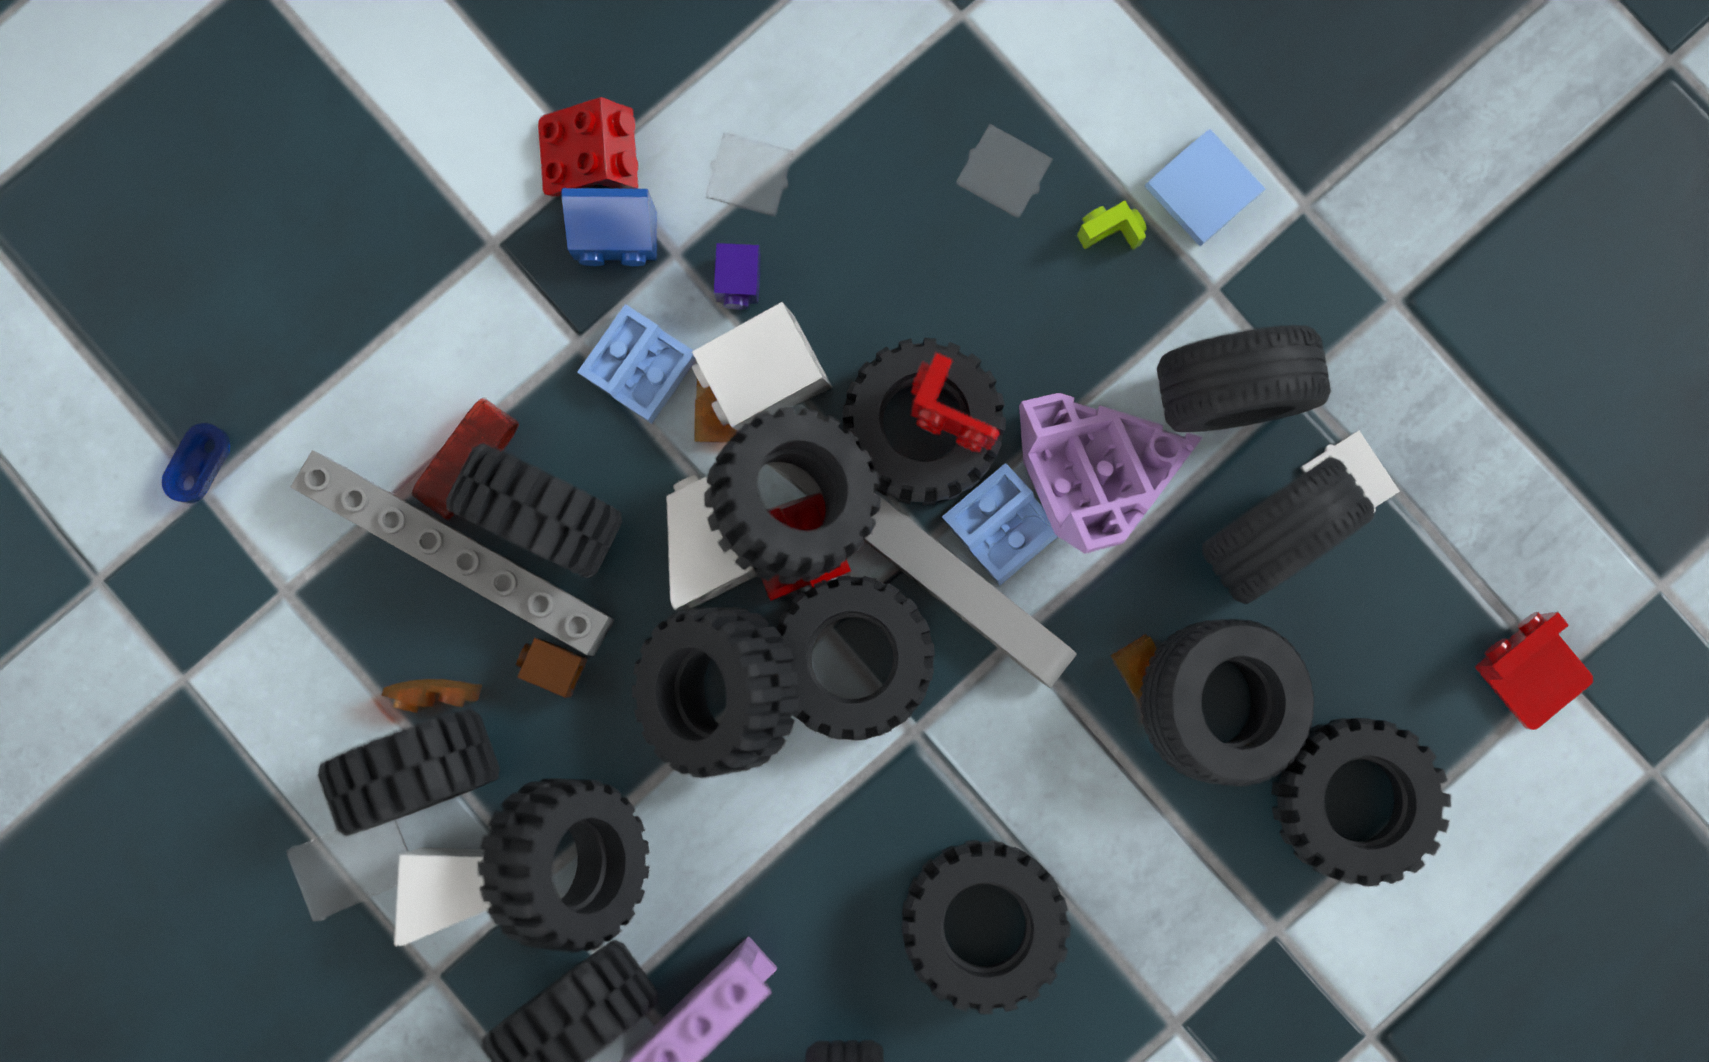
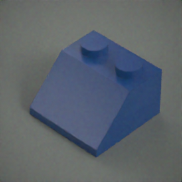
M562 188L567 248L573 259L579 260V264L601 266L604 265V260H621L622 265L643 266L646 264V260H657V210L648 189Z

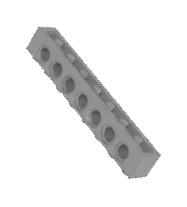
M313 450L290 486L586 655L595 656L615 621L614 618Z

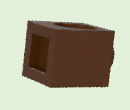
M534 638L532 644L526 643L520 652L516 666L521 668L517 678L562 697H572L588 658L543 639Z

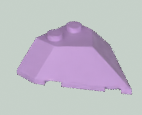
M1062 393L1021 401L1019 405L1024 465L1055 535L1084 554L1123 544L1203 438L1190 433H1186L1183 437L1163 430V425L1100 405L1097 409L1077 404L1074 403V397Z

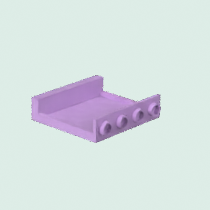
M748 936L621 1058L620 1062H699L771 992L764 985V982L777 970V966Z

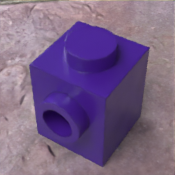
M716 243L714 295L717 302L723 303V307L743 310L748 309L749 304H758L761 262L759 245Z

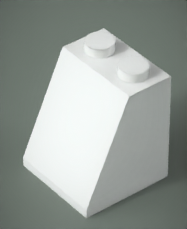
M783 302L692 351L697 361V364L693 365L692 369L704 389L708 386L711 387L717 401L712 403V407L723 426L730 423L731 427L737 431L745 423L750 424L756 416L766 411L773 415L779 408L793 407L833 388L795 316Z
M696 475L676 483L673 486L675 492L667 496L670 602L677 611L693 609L756 577V571L753 566L750 565L746 570L742 569L734 563L738 558L736 553L732 549L724 553L717 543L722 538L719 529L711 531L707 518L713 512V508L704 506V493L711 485L706 482L707 477L698 480Z
M420 847L399 855L394 945H406L485 912L491 907L490 903L483 902L479 888L484 885L483 876H478V862H483L484 850Z

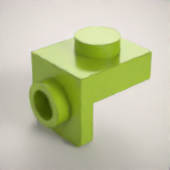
M1123 201L1107 211L1104 206H1101L1083 217L1082 221L1084 224L1081 225L1077 234L1084 249H1087L1121 230L1131 248L1135 249L1141 246L1146 238L1144 232L1146 231V224L1139 211L1135 208L1131 210L1127 202Z

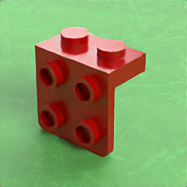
M599 97L540 117L538 130L542 189L545 195L556 197L562 195V188H587L598 184L614 189H639L638 160L636 158L634 133L635 120L632 108Z
M936 353L931 364L923 361L911 391L912 394L916 395L911 416L918 419L916 425L937 435H940L942 430L958 437L956 440L957 444L971 451L980 453L982 448L991 450L1000 433L999 430L936 402L948 377L953 360Z
M1537 611L1529 615L1518 624L1519 630L1509 639L1503 638L1493 644L1485 652L1487 657L1475 666L1476 670L1519 722L1528 730L1540 728L1593 683L1591 672L1559 635L1569 626L1559 612L1540 614Z

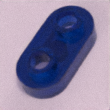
M200 423L192 426L186 432L162 475V488L169 498L181 503L191 504L200 501L206 495L230 451V440L224 430L209 423ZM213 439L215 447L212 452L206 453L204 445L208 440ZM192 476L194 478V485L191 489L186 490L184 488V481L187 477Z

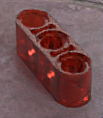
M479 399L420 476L412 490V496L445 520L451 519L455 513L447 510L446 498L472 448L480 443H485L503 451L516 433L519 421L488 399Z

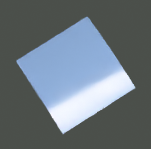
M1211 129L1184 149L1145 185V188L1200 247L1265 190L1263 185Z
M625 304L582 364L578 373L652 424L696 359L692 349Z
M1006 463L942 516L945 523L999 586L1058 537L1053 531L1043 506L1035 499L1033 491Z

